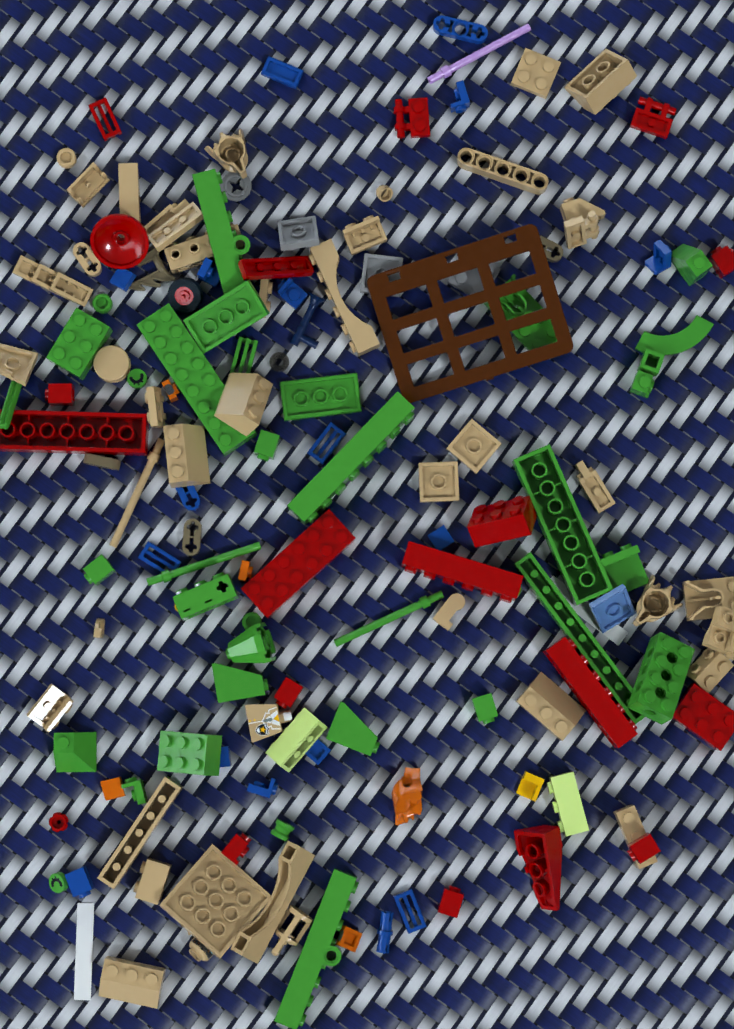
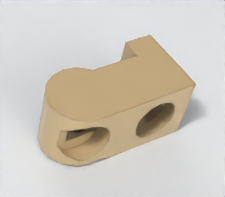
M459 593L452 594L432 619L448 631L453 625L449 620L456 611L461 610L465 605L464 597Z

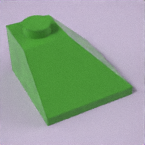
M97 732L54 733L56 772H97Z

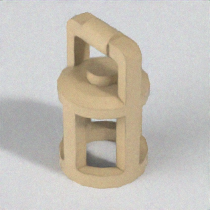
M290 904L275 931L279 939L276 946L272 949V955H279L287 943L297 946L313 922V919L302 910ZM289 914H294L295 917L287 929H280ZM302 920L306 924L295 939L292 933Z

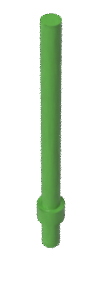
M259 542L171 571L168 569L161 571V574L146 578L148 586L163 581L166 583L172 581V578L260 550L261 546Z
M438 591L428 597L425 595L415 603L334 639V642L338 647L420 608L425 609L431 606V603L444 598L442 591Z

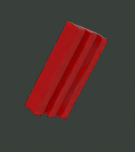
M106 97L88 105L104 141L122 134ZM102 104H105L116 128L115 131L112 130L101 106ZM95 107H98L101 113V116L109 131L108 134H105L104 129L94 110Z

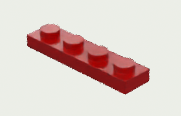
M308 256L241 259L238 262L243 280L312 276L314 273Z

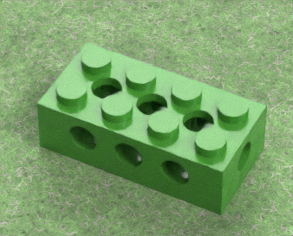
M662 632L651 637L627 708L661 725L670 721L673 718L695 649Z

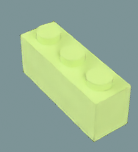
M304 707L265 753L289 773L328 727Z
M570 771L549 777L550 782H547L549 794L553 793L555 801L552 802L554 813L559 814L560 821H557V825L560 827V833L563 832L564 836H570L589 831L574 772Z

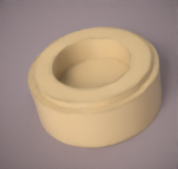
M63 148L57 153V162L62 168L69 169L76 164L77 157L73 150Z

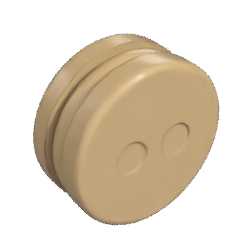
M108 345L96 353L93 366L95 372L102 380L108 383H118L128 376L131 369V361L128 354L121 347Z

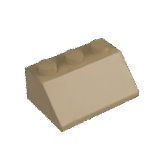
M605 49L564 88L585 110L596 115L628 86L637 75L628 59Z
M230 373L214 416L247 437L260 424L273 383L258 373Z
M183 423L163 426L168 478L171 488L211 484L204 426Z
M542 672L537 675L515 701L560 741L565 739L586 712L581 705Z
M107 956L101 973L99 996L157 1009L166 968Z

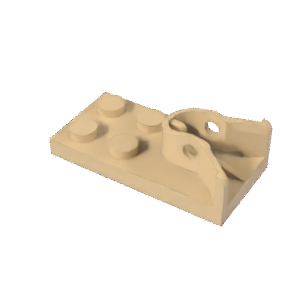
M734 577L682 582L687 621L712 619L715 607L724 606L734 611Z

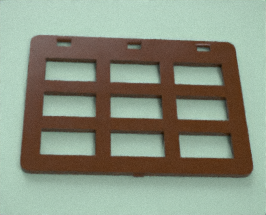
M533 224L521 226L372 275L367 280V286L401 395L409 403L485 379L486 381L492 380L495 376L570 353L574 346L538 229ZM516 234L517 241L505 243V237ZM529 251L536 274L496 286L489 264ZM457 253L459 260L448 263L446 257ZM478 268L484 290L444 303L438 281ZM400 272L401 279L390 282L388 276ZM426 285L433 307L393 320L387 297ZM540 285L546 308L506 320L500 298ZM488 302L495 324L455 337L448 314ZM437 319L443 341L404 353L397 331ZM551 319L557 342L517 354L510 332ZM499 336L505 358L465 371L459 348ZM447 352L454 374L414 387L408 364Z

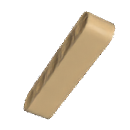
M465 147L458 152L457 165L461 169L537 195L543 194L547 189L549 180L543 173ZM468 155L471 160L464 162L461 160V157ZM485 161L489 164V167L481 168L479 163ZM505 168L508 173L501 175L497 170ZM523 174L526 180L519 181L516 179V175ZM540 180L544 183V186L541 188L536 187L534 182Z

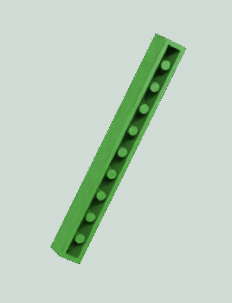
M528 553L513 566L520 575L524 576L523 579L565 636L568 639L571 638L576 644L577 648L575 649L580 655L583 654L588 660L589 668L592 671L595 670L600 676L601 684L604 687H608L613 694V700L619 703L625 710V716L635 724L638 723L645 716L627 708L633 688L532 553Z

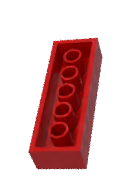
M328 509L241 587V590L269 619L347 549L356 538L333 512Z
M408 541L402 561V567H405L404 571L416 574L418 571L424 573L423 577L432 580L438 577L443 579L442 583L454 586V583L462 585V589L471 592L473 589L481 591V595L492 597V595L500 596L499 600L507 603L517 599L524 577L523 575Z
M562 637L544 650L543 653L612 746L620 748L638 734L635 731L637 726L631 719H626L623 715L625 713L623 707L619 703H614L611 699L613 694L607 686L603 687L600 684L601 678L595 670L591 671L588 668L589 662L583 654L579 655L576 652L575 648L577 646L573 640Z

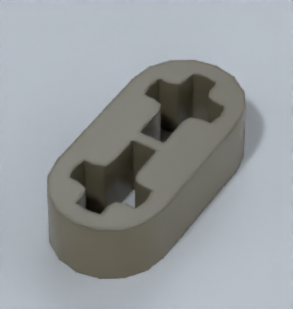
M540 236L542 245L545 247L544 251L547 261L552 263L560 261L563 256L562 247ZM547 249L551 251L557 249L559 256L551 257V252L547 251Z
M85 453L83 463L119 471L121 460Z
M192 518L184 524L182 549L188 556H195L201 549L202 525L197 519ZM192 522H195V525L198 526V529L194 531V536H191V530L188 529ZM194 539L193 544L197 546V549H193V552L190 553L186 545H190V540Z

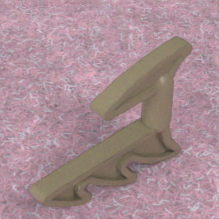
M156 248L146 254L145 258L137 266L141 267L153 261L157 271L133 282L129 289L145 291L146 289L141 285L155 288L161 287V284L156 283L154 280L162 282L176 280L166 270Z

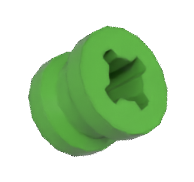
M277 818L276 826L270 833L287 842L289 840V833L295 827Z

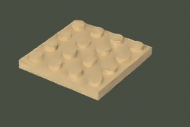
M212 844L159 906L220 959L234 943L239 931L247 927L268 903L271 895Z

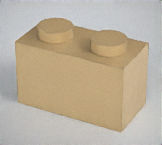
M148 858L146 862L143 861L139 872L143 873L141 880L136 881L133 890L136 893L135 898L159 905L172 865L152 858Z

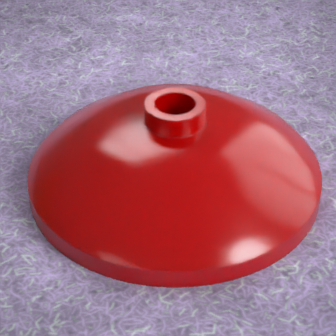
M110 214L101 218L93 227L90 245L96 258L104 265L114 269H129L138 265L145 258L149 249V236L144 226L135 218L125 214ZM123 234L124 238H120L118 235Z

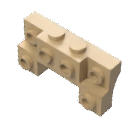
M724 606L715 607L711 624L704 635L702 645L725 654V657L730 660H734V611Z

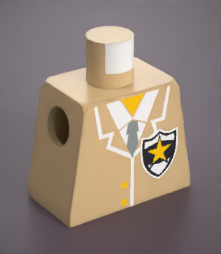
M278 704L245 705L251 742L283 732L282 723L293 721L291 710L279 712Z

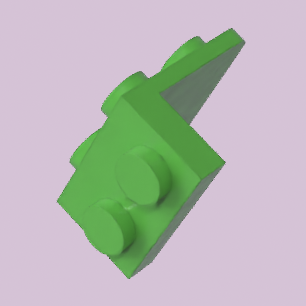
M630 543L620 547L621 551L614 554L613 551L602 555L603 559H601V562L613 589L623 584L627 591H631L649 582L638 555L640 552L638 545L632 547Z

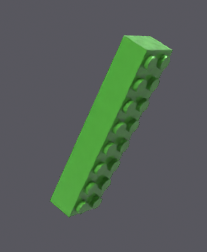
M169 303L136 324L224 456H227L257 436L256 431L253 430L246 437L214 416L225 385Z
M397 391L287 505L288 509L305 525L308 522L312 524L319 517L318 512L322 508L326 510L331 505V498L335 494L339 496L346 489L345 484L349 480L353 482L359 476L360 468L362 466L366 468L374 460L373 455L376 452L380 454L386 448L387 441L390 438L393 440L401 432L400 427L403 424L407 426L414 419L415 407Z
M550 444L513 459L512 464L526 496L531 498L537 514L536 519L574 606L613 590Z

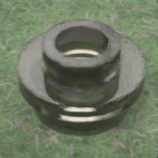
M277 352L271 356L270 366L276 372H283L289 366V358L286 354ZM278 359L283 360L281 366L276 365Z

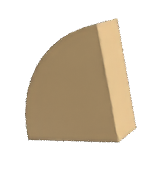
M97 618L93 637L103 638L105 620Z

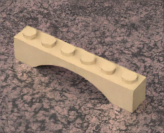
M332 239L311 247V254L308 257L313 266L316 265L319 270L316 274L320 283L324 282L327 287L324 291L328 300H333L334 302L333 311L336 317H340L343 322L340 326L344 335H349L351 339L349 345L352 352H357L358 356H361L379 348L380 343L372 326L357 318L347 308L341 298L337 287L339 254Z
M287 841L278 858V876L270 900L258 917L247 927L239 931L230 948L231 950L257 964L259 963L315 857L314 854Z

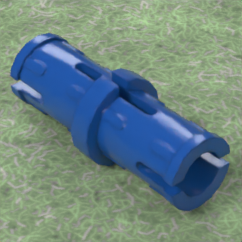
M381 911L380 927L377 929V934L379 935L376 952L389 953L390 939L393 935V912Z

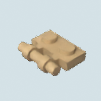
M589 211L586 219L579 216L563 222L568 250L587 244L586 239L588 238L596 239L600 231L597 224L599 220L595 211Z
M155 386L146 387L145 402L149 408V412H147L148 423L151 427L163 428L167 418L163 410L164 396H162L161 388Z

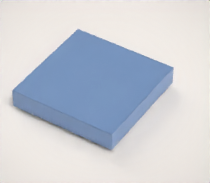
M623 584L589 603L598 628L602 633L636 614L628 591Z

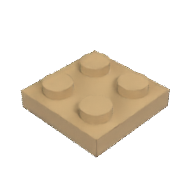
M525 48L510 85L546 99L561 62Z
M471 419L446 449L477 474L502 443Z
M458 461L418 463L420 503L459 501Z

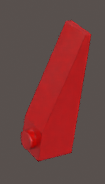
M539 825L514 830L517 852L525 861L526 867L524 869L526 873H530L533 880L532 888L541 909L558 911L560 909L562 866L560 827Z

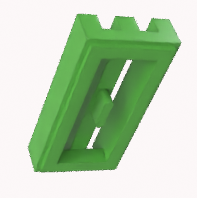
M239 336L230 373L243 372L249 344H252L253 347L246 373H251L258 346L257 340ZM242 342H244L245 347L239 370L235 372Z

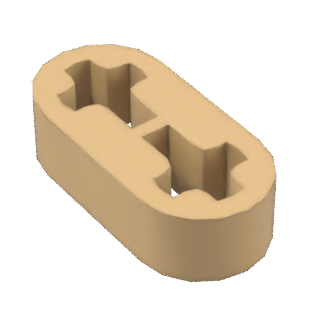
M77 243L73 248L74 256L86 274L91 277L99 276L102 272L100 261L86 243ZM79 248H87V250L85 251L86 255L88 256L87 258H84L81 254H79ZM91 261L93 265L98 264L96 266L97 270L95 272L93 270L88 271L90 266L87 262Z

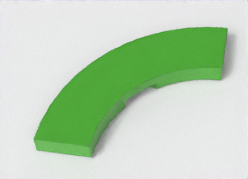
M696 315L688 327L675 334L662 336L644 331L635 350L643 353L647 348L664 355L679 354L698 344L705 338L714 324Z

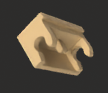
M93 162L67 188V192L84 208L110 179Z

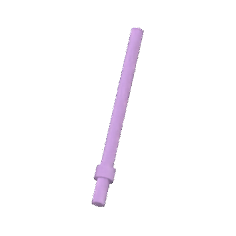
M527 23L449 66L441 67L440 71L427 77L428 82L432 84L441 78L446 79L456 70L531 31L530 25Z

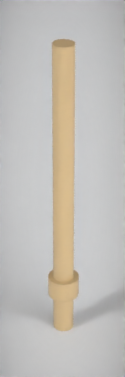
M160 438L157 439L152 452L150 451L147 456L148 461L112 537L110 546L117 548L155 463H158L160 459L159 454L165 443Z

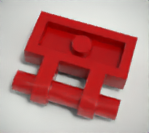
M640 96L638 104L645 107L644 110L636 107L630 128L667 139L673 119L666 116L667 114L674 116L677 108L671 107L668 103L662 104L653 101V98L650 97L644 98ZM650 108L661 111V114L649 112Z
M427 97L408 99V106L405 107L403 106L402 99H396L393 111L396 115L395 131H397V138H405V131H410L411 138L430 137ZM403 114H409L410 123H404Z

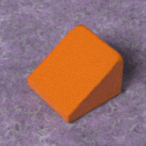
M121 777L100 781L106 801L126 796L124 788H121L123 784Z

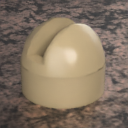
M380 185L376 189V196L382 202H387L392 198L393 191L387 185Z

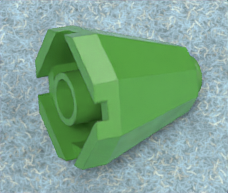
M265 622L252 625L230 641L228 648L225 649L227 658L231 659L233 663H268L275 661L276 656L272 657V654L276 653V648L269 629L265 630L263 628L267 626Z

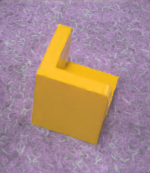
M525 771L516 793L536 802L545 779Z

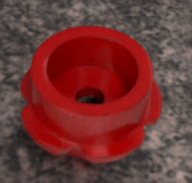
M56 812L53 814V817H50L49 825L53 831L60 832L67 829V822L69 820L65 814Z

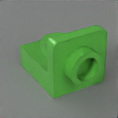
M136 777L125 779L126 784H122L121 788L133 786L134 790H131L134 802L137 801L138 805L147 803L148 799L143 780H137Z

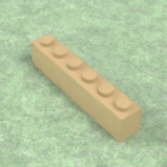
M168 776L163 778L97 879L112 889L118 886L182 790V785Z

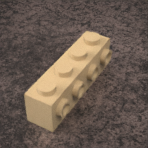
M230 223L231 230H235L237 235L241 234L238 224ZM207 231L203 236H191L185 239V242L179 244L174 242L164 249L173 275L202 265L206 257L215 261ZM243 240L236 242L237 249H242L245 245Z

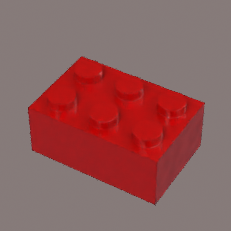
M517 496L512 500H500L491 505L477 506L473 510L467 528L474 546L480 547L531 535L537 514L530 496Z
M691 683L679 699L672 719L717 751H721L734 733V711L695 683Z

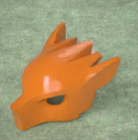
M405 767L404 776L392 789V801L396 815L395 825L408 823L409 818L414 820V814L421 815V791L423 789L420 781V768Z

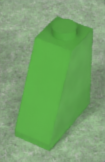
M682 244L672 251L671 262L689 286L703 278L713 266L701 249Z
M212 663L218 703L264 696L266 691L269 690L268 680L264 679L263 675Z
M340 701L326 739L371 756L372 753L376 754L380 742H377L378 737L345 703Z

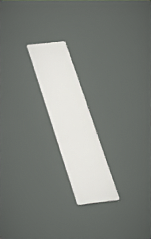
M553 575L550 579L577 615L601 632L589 602L586 601L574 606L566 585ZM616 625L602 634L619 646L628 632L619 625Z
M77 903L74 1000H91L94 903Z

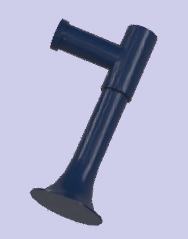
M308 292L311 298L310 304L290 343L298 347L301 341L316 349L319 341L305 336L304 333L317 306L327 301Z

